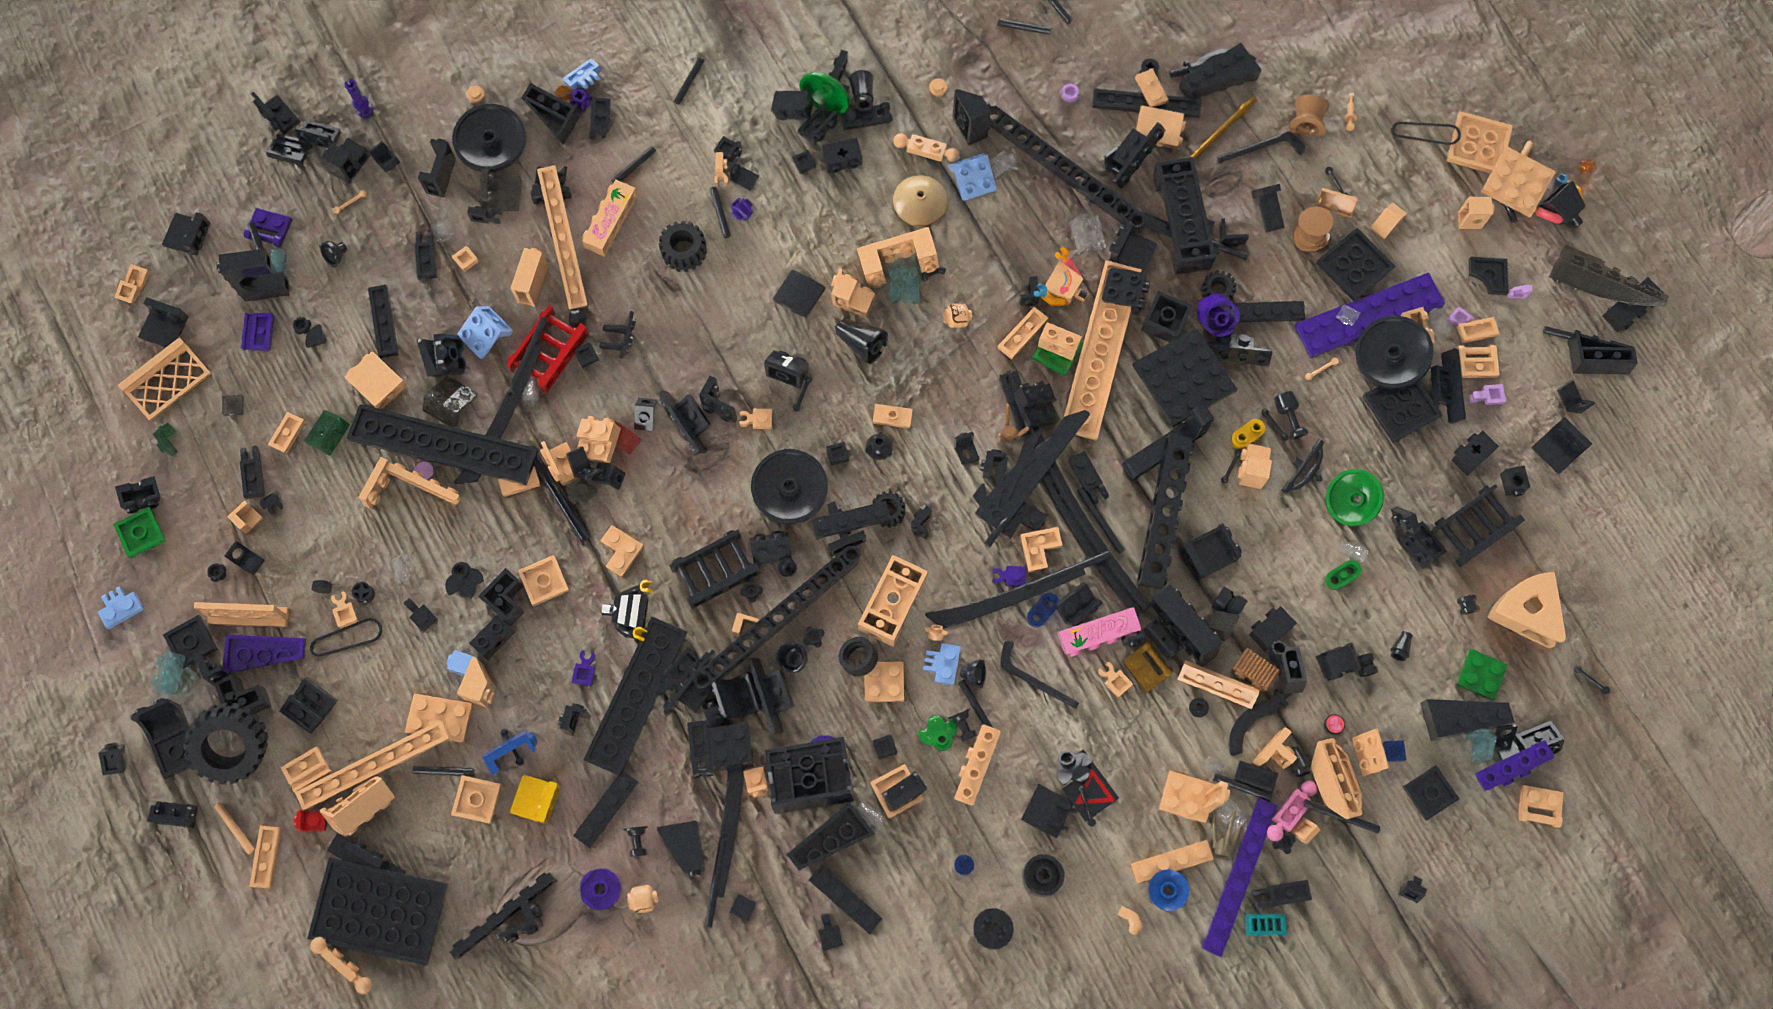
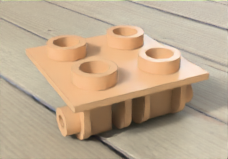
M1378 728L1352 737L1353 747L1356 751L1363 776L1379 773L1381 770L1389 768Z

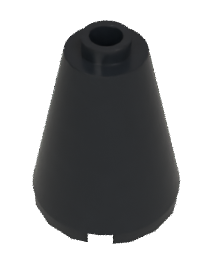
M849 319L840 320L835 326L836 335L866 363L872 364L883 353L880 351L882 346L886 347L888 333L883 329Z

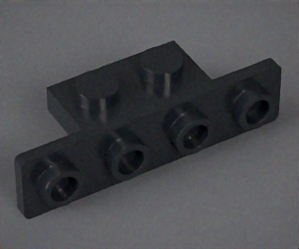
M1157 122L1147 136L1133 128L1111 156L1115 162L1123 166L1113 180L1120 189L1129 183L1131 176L1141 167L1142 162L1152 152L1156 143L1163 138L1166 130L1161 123Z
M1245 334L1215 336V343H1207L1217 359L1223 362L1269 366L1273 353L1272 349L1254 348L1253 336Z
M1457 348L1441 353L1442 367L1438 365L1430 367L1434 403L1447 406L1448 423L1450 424L1466 419L1459 350Z
M660 390L657 394L660 397L661 404L668 409L670 418L680 427L679 431L689 441L690 448L695 453L705 454L707 449L698 436L709 428L711 423L694 397L688 394L676 404L668 391Z
M713 649L709 653H704L700 659L701 664L690 671L688 674L689 679L685 684L681 683L675 691L677 693L673 699L669 698L664 704L663 712L665 716L668 717L679 702L696 713L713 692L712 688L707 692H700L694 684L695 674L715 658L716 652ZM704 677L700 678L698 684L706 685L709 680Z
M760 658L748 659L749 671L754 677L755 689L761 699V708L767 717V727L771 733L780 734L783 732L778 713L794 707L783 670L778 669L765 675Z
M339 833L335 835L327 849L328 852L342 860L406 874V870L384 859L385 855L377 850L372 852L366 849L367 845L358 840L354 842Z

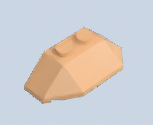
M1334 738L1317 742L1311 769L1325 806L1345 819L1362 815V792L1347 754L1336 744Z

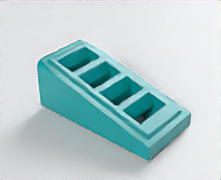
M1285 914L1244 915L1246 936L1287 935ZM1253 919H1256L1257 931H1254ZM1261 919H1264L1265 931L1261 930ZM1268 919H1272L1273 931H1269ZM1276 919H1280L1281 931H1277Z

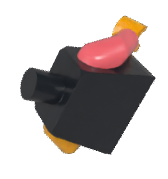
M1561 174L1559 179L1555 178L1553 182L1557 188L1539 204V208L1536 207L1534 213H1536V216L1560 225L1570 222L1573 228L1583 223V220L1578 215L1585 208L1582 189L1574 181H1567L1565 174Z

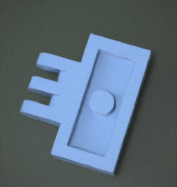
M590 59L562 80L573 91L581 87L586 90L588 88L587 83L590 85L594 84L592 79L596 81L600 79L597 74L602 70L596 62Z
M119 586L116 588L118 595L113 590L109 592L110 600L106 594L101 596L106 607L98 611V614L107 629L115 627L144 610L135 592L125 595Z
M941 643L940 652L926 650V655L932 656L933 659L925 658L924 662L932 665L923 666V670L936 673L935 683L954 686L961 647Z

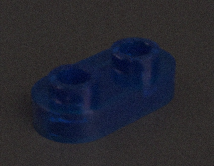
M1053 593L1042 595L1027 614L1028 624L1035 628L1043 626L1056 611L1054 604L1059 601L1058 597ZM1050 601L1052 606H1046L1045 602ZM1035 615L1039 616V617H1040V620H1039V621H1035V620L1033 619V616H1035Z

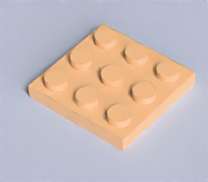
M1460 111L1457 115L1455 126L1460 129L1461 138L1457 143L1450 145L1446 161L1491 173L1504 149L1509 144L1513 126ZM1454 129L1451 142L1458 138L1456 129Z
M1506 146L1481 192L1531 217L1556 171Z

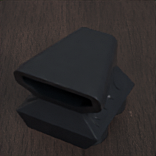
M433 334L434 340L417 339L428 377H442L464 373L466 368V361L462 356L464 344L459 335Z

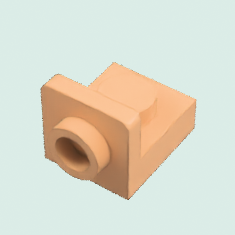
M763 766L743 771L749 796L760 797L765 795L766 791H769Z

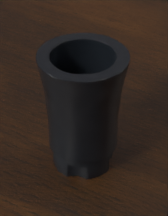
M857 70L849 76L854 103L859 111L870 110L873 107L874 77L867 70Z

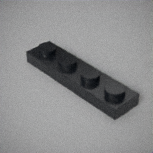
M384 284L368 288L378 356L381 359L399 355L388 286Z
M1304 301L1234 303L1240 312L1239 323L1305 320Z
M886 501L814 518L811 519L815 538L820 539L889 522L891 517Z
M622 771L621 775L616 777L573 836L591 848L639 782Z
M823 865L810 877L809 881L869 935L883 920L882 917Z

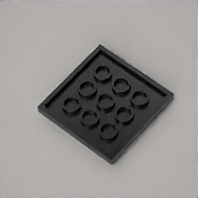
M1198 328L1132 364L1172 427L1185 421L1190 411L1199 404L1204 403L1208 408L1238 390Z

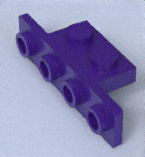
M1543 740L1475 773V776L1484 791H1488L1500 784L1505 787L1515 782L1513 778L1516 776L1523 778L1532 774L1531 769L1553 759L1554 755L1547 742Z

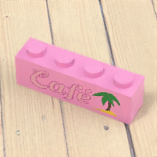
M1133 607L1058 631L1057 633L1064 654L1070 653L1072 657L1081 654V649L1088 647L1090 651L1099 648L1100 643L1107 641V644H1112L1119 641L1118 637L1124 635L1126 637L1137 635L1136 631L1141 630Z

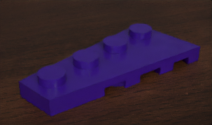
M226 634L223 668L229 673L304 659L306 639Z

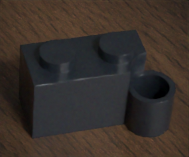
M1282 641L1274 642L1269 651V658L1274 662H1278L1277 669L1280 670L1278 674L1283 694L1302 693L1307 683V677L1299 646L1287 647Z

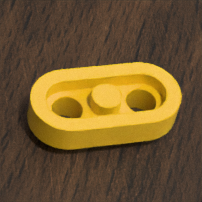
M1259 419L1250 420L1233 433L1230 440L1232 446L1236 449H1245L1248 444L1254 443L1263 436L1266 430L1265 424ZM1253 426H1258L1259 430H1255ZM1238 436L1244 437V441L1239 440Z

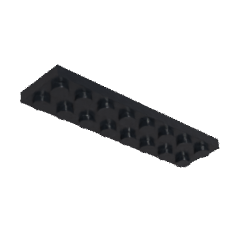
M652 616L645 629L647 633L644 632L642 635L645 640L639 641L583 759L590 764L619 776L624 770L658 698V694L655 691L662 684L659 679L675 661L688 634L687 631Z

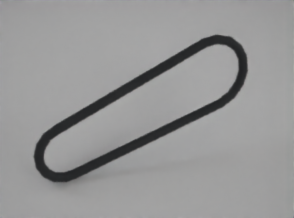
M1399 121L1394 123L1391 128V132L1396 137L1437 144L1453 145L1461 138L1460 129L1452 124ZM1398 124L1452 127L1457 130L1458 138L1453 142H1442L1399 135L1395 133L1394 128Z
M373 618L361 620L314 639L310 645V651L313 655L320 657L374 642L381 636L382 626L378 620ZM374 621L379 626L378 635L371 640L321 654L313 650L315 642L364 622Z

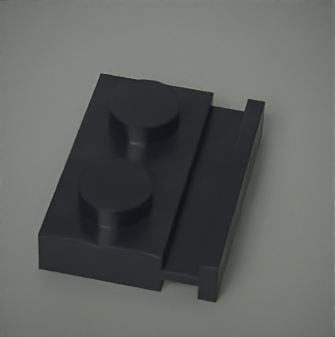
M277 134L276 139H273L268 147L266 154L267 157L302 166L309 154V150L312 149V144L304 143L297 138Z

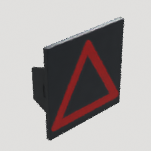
M1095 766L1088 770L1089 779L1087 782L1079 783L1072 781L1062 788L1085 822L1089 819L1082 795L1078 791L1080 785L1086 788L1085 795L1092 817L1118 800Z

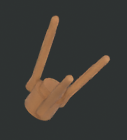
M1006 404L1005 427L1002 433L998 434L1001 442L1009 443L1013 442L1016 438L1020 439L1021 435L1029 430V427L1017 432V429L1009 423L1010 406Z

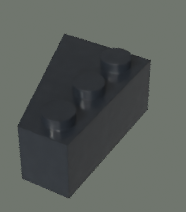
M530 83L521 97L522 100L564 145L582 114L574 105Z
M1575 330L1568 340L1573 374L1629 375L1638 364L1635 347L1612 340L1610 342L1599 339V336H1587L1581 334V331Z

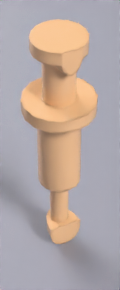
M1354 93L1349 94L1350 100L1347 104V114L1344 117V120L1348 122L1346 125L1347 131L1354 130L1355 124L1353 122L1357 120V116L1354 114Z

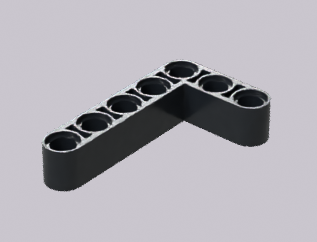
M1204 403L1199 404L1190 411L1183 424L1122 463L1123 468L1132 480L1139 478L1161 463L1167 435L1171 433L1192 438L1193 443L1208 432L1215 419Z

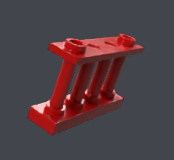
M550 305L540 313L539 320L516 352L509 356L506 364L512 373L519 367L541 317L548 319L546 326L550 322L570 334L569 340L564 343L544 331L540 337L559 349V354L556 358H552L540 351L538 358L549 364V368L543 373L533 368L531 376L538 379V385L545 393H548L575 355L573 350L579 348L589 335L587 327L581 323L577 328H573L554 317L555 311Z

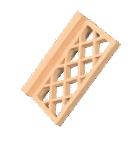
M179 337L118 384V386L148 420L152 421L212 373ZM187 351L190 354V363H180V356ZM175 365L174 375L164 374L165 367ZM179 366H189L188 376L178 375ZM193 367H201L204 370V373L199 377H192ZM152 377H160L159 387L149 386V381ZM164 377L174 378L173 388L163 387ZM177 379H188L187 386L184 389H178ZM137 389H145L144 399H136L132 393ZM149 389L159 390L157 400L147 399ZM162 390L172 391V398L168 401H162ZM147 402L157 403V408L152 414L146 411Z
M194 603V609L208 617V625L287 628L290 610L288 607L256 604Z

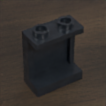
M431 139L430 144L436 154L431 173L420 171L418 179L426 194L444 198L456 158L446 140Z
M1223 523L1191 541L1183 542L1179 547L1198 581L1237 562L1242 557L1240 546L1234 543L1231 538L1232 533L1227 526L1225 527Z

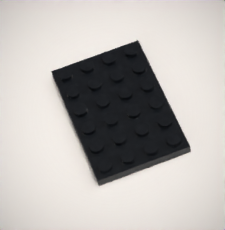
M329 857L307 939L313 940L317 937H322L327 944L427 966L449 883Z

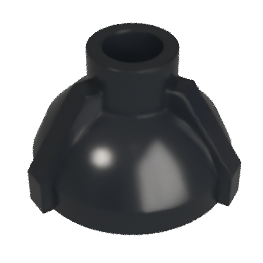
M325 241L319 244L324 260L333 268L340 264L343 253L347 252V247L343 242L336 244L332 241Z
M879 432V434H874L867 440L865 452L873 459L883 460L892 455V442L883 432ZM877 441L883 442L881 445L876 444Z
M979 659L971 662L967 667H961V678H966L974 687L982 688L986 679L985 661Z

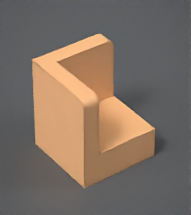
M243 501L227 516L245 534L249 533L263 519L246 501Z
M737 613L732 634L740 637L760 619Z

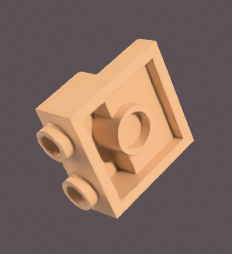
M588 416V419L581 420L576 435L580 439L578 447H584L588 461L610 464L621 428L612 419L604 418L603 421H599L596 417Z

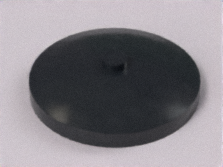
M482 104L469 109L459 118L453 129L452 143L458 158L463 164L475 171L491 173L508 168L520 158L526 145V131L520 117L513 110L499 104Z
M1388 316L1371 323L1359 336L1355 350L1356 363L1361 374L1370 383L1391 390L1407 388L1420 381L1430 369L1434 353L1433 342L1427 330L1415 320L1403 316Z
M796 449L779 450L766 456L756 467L751 480L752 497L758 510L768 519L787 525L802 523L816 515L824 505L828 493L827 476L822 465L812 455Z

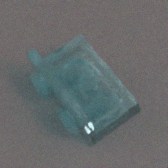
M901 263L890 270L889 274L891 303L896 304L899 301L911 304L919 303V268Z
M165 651L162 656H158L155 667H158L157 675L152 676L150 686L153 687L152 692L176 693L185 660L184 655Z

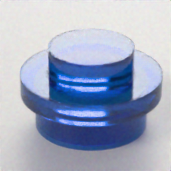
M960 855L954 862V868L958 874L968 875L974 869V861L968 855Z

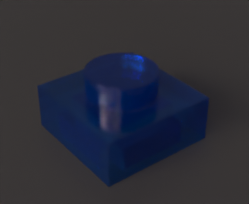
M1404 740L1382 742L1387 762L1407 760Z

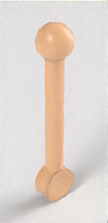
M361 190L357 196L353 197L340 207H334L333 212L336 215L340 214L343 208L347 207L360 197H365L367 195V192L365 190Z
M1332 358L1330 363L1312 373H1307L1305 378L1311 380L1313 376L1328 367L1336 366L1339 360Z

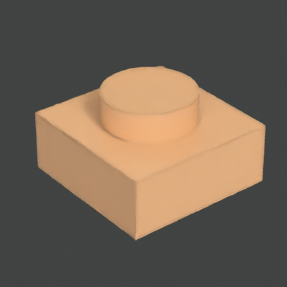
M467 246L452 256L463 272H466L479 262L478 258Z
M1305 817L1291 830L1292 835L1306 845L1320 832L1319 827Z

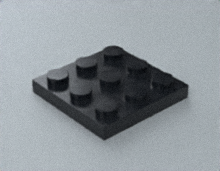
M1358 228L1348 234L1316 262L1352 301L1359 299L1396 267Z
M1420 381L1403 389L1391 390L1377 387L1363 395L1364 401L1393 444L1443 416Z

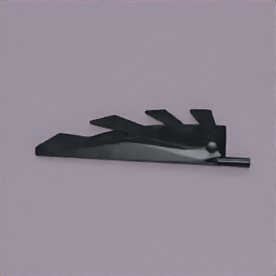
M1083 410L1065 416L1052 437L1037 447L1035 446L1043 429L1031 435L1024 441L1017 464L1006 475L1008 457H1005L996 467L995 488L987 496L985 484L982 483L973 494L974 500L979 505L975 513L995 528L984 542L987 547L990 548L1088 419L1090 416L1088 411Z

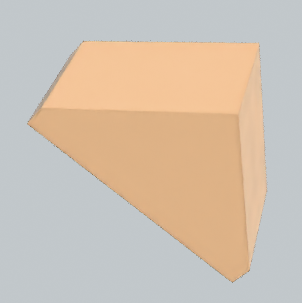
M1391 203L1385 208L1370 229L1385 240L1407 213L1396 204Z

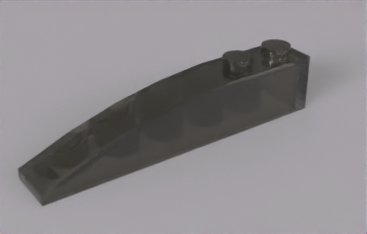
M1564 244L1549 275L1553 281L1569 285L1573 290H1580L1622 303L1665 307L1669 298L1668 295L1647 284L1644 286L1640 285L1638 279L1633 276H1623L1620 273V269L1616 267L1611 269L1605 266V261Z

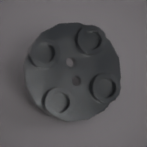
M988 908L980 912L975 918L973 935L983 947L990 950L1000 949L1006 946L1012 939L1014 932L1013 922L1010 916L1003 910Z

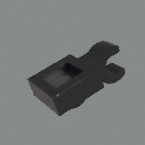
M481 206L468 207L467 211L471 221L488 224L489 222L500 224V219L494 216L503 214L499 208H494L488 212L487 209Z
M410 598L404 602V605L413 613L409 618L423 633L438 620L424 604L419 608Z
M829 913L821 914L824 929L818 931L823 951L842 946L843 942L839 926L832 927Z

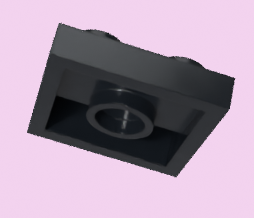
M1039 381L1033 384V386L1025 383L1020 385L1019 389L1013 394L1026 427L1055 424L1059 421L1053 406L1056 397L1050 383L1044 384L1043 381Z

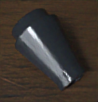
M1407 631L1401 632V635L1390 649L1393 659L1406 661V658H1409L1413 637L1411 633Z
M1299 746L1292 747L1291 749L1297 757L1291 764L1292 773L1297 778L1311 773V765L1301 752Z

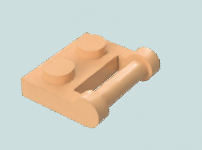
M1462 345L1456 347L1459 350L1462 378H1497L1500 375L1495 345H1489L1488 347H1464ZM1466 355H1488L1489 358H1466Z
M1522 785L1518 820L1523 822L1529 820L1561 828L1564 792ZM1528 807L1553 812V817L1529 813Z

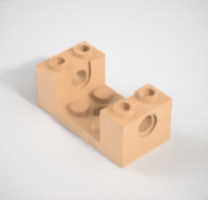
M929 227L857 248L868 288H880L883 284H886L881 263H891L895 259L901 257L908 258L915 253L922 273H930L935 271L936 268H940Z
M892 555L858 623V631L894 647L902 631V624L916 596H919L927 580L928 571ZM890 594H896L899 600L896 603H890L887 597Z

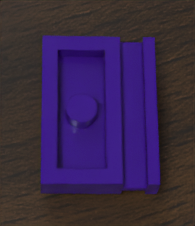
M245 313L241 342L242 350H271L274 315L272 313Z

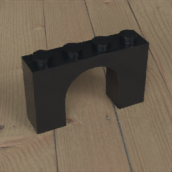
M265 248L219 254V262H217L218 273L222 274L225 281H228L231 288H234L238 296L240 295L245 302L290 296L288 277L283 271L272 273L271 256Z

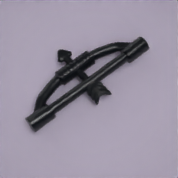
M1317 440L1304 462L1296 457L1295 462H1291L1298 470L1281 489L1283 493L1288 494L1289 491L1300 489L1310 482L1313 477L1316 478V481L1323 480L1321 475L1316 474L1320 469L1319 466L1323 458V440ZM1318 452L1316 463L1310 469L1307 468V464L1315 453ZM1303 470L1307 471L1303 480L1294 486L1293 483Z

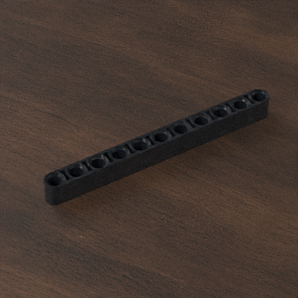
M991 106V115H998V118L991 119L989 123L992 129L1125 226L1127 221L1132 223L1133 220H1140L1142 223L1140 225L1134 224L1132 232L1139 233L1144 229L1146 218L1142 212L997 106ZM1005 125H1011L1012 128L1009 129V130H1006V129H1004V126H1005ZM1020 135H1024L1027 137L1024 140L1018 139ZM1040 146L1041 149L1035 151L1032 149V147ZM1048 156L1055 157L1053 161H1048L1046 158ZM1064 166L1069 168V170L1066 172H1063L1060 169ZM1082 177L1084 180L1076 182L1075 178ZM1097 188L1098 191L1096 193H1091L1089 189ZM1110 198L1113 202L1107 204L1103 200ZM1125 209L1127 213L1120 214L1118 213V210Z
M856 546L846 547L699 670L694 676L696 689L700 692L709 691L713 687V680L726 677L853 570L860 562L861 553L859 548ZM852 553L855 554L857 558L854 560H850L847 558V555ZM838 565L842 568V571L835 572L832 568ZM825 578L828 582L822 585L817 580ZM810 590L813 592V595L806 597L803 595V592ZM791 602H795L798 604V607L790 609L788 605ZM775 615H781L784 619L780 622L774 621L773 617ZM761 627H766L769 632L767 634H760L758 630ZM752 640L754 644L751 647H745L743 642ZM736 652L739 657L731 660L728 658V655ZM716 665H722L724 667V669L719 673L713 671V668ZM700 678H707L709 681L706 685L698 684Z

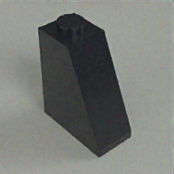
M697 820L657 827L659 835L685 874H689V877L701 875V871H706L700 827Z

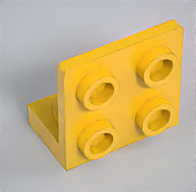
M523 775L510 813L548 825L561 786L555 782H546Z

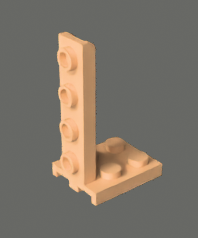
M380 457L358 497L365 507L372 509L373 505L376 506L381 498L379 494L383 488L385 489L388 486L389 476L392 475L454 505L459 504L461 501L458 491L450 487L445 489L440 486L441 483L433 479L428 481L423 478L422 474L416 471L411 473L405 470V466L399 463H395V465L389 463L383 457Z
M1169 771L1158 810L1205 824L1208 814L1228 801L1230 790L1227 789L1228 783L1219 782L1213 784Z

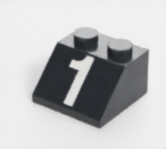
M773 350L764 361L767 377L801 389L809 371V363L805 359L791 357L785 351L780 350L778 352Z

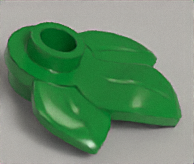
M931 715L928 719V729L919 730L918 736L925 745L934 746L939 751H946L952 746V738L957 733V725L952 720L945 723L940 716ZM942 738L946 739L944 743H940L939 740Z

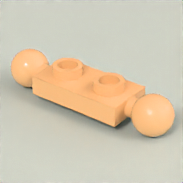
M901 133L894 137L895 146L898 148L908 146V153L941 162L943 156L952 163L960 158V152L956 148L946 150V143L913 134L911 139H908L906 135Z
M322 937L312 940L310 944L312 952L321 954L350 982H354L358 993L366 994L372 989V981L367 977L361 978V975L357 972L359 968L352 962L347 963L343 960L344 955L336 948L334 950L329 949Z

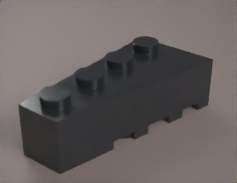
M1239 43L1182 77L1179 88L1186 97L1201 98L1211 95V93L1216 91H1224L1235 85L1237 87L1248 81H1256L1262 70L1243 44Z
M1426 699L1420 703L1431 741L1494 729L1497 726L1514 723L1510 705L1505 702Z

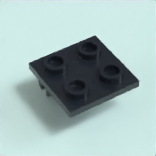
M630 311L624 325L603 326L602 330L605 332L622 333V343L601 342L599 348L620 351L619 358H623L624 354L629 352L633 341L631 334L636 323V319L633 318V311Z
M1038 784L1021 820L1057 839L1060 831L1068 832L1069 827L1063 826L1069 813L1077 814L1078 809L1072 808L1073 804L1069 799Z

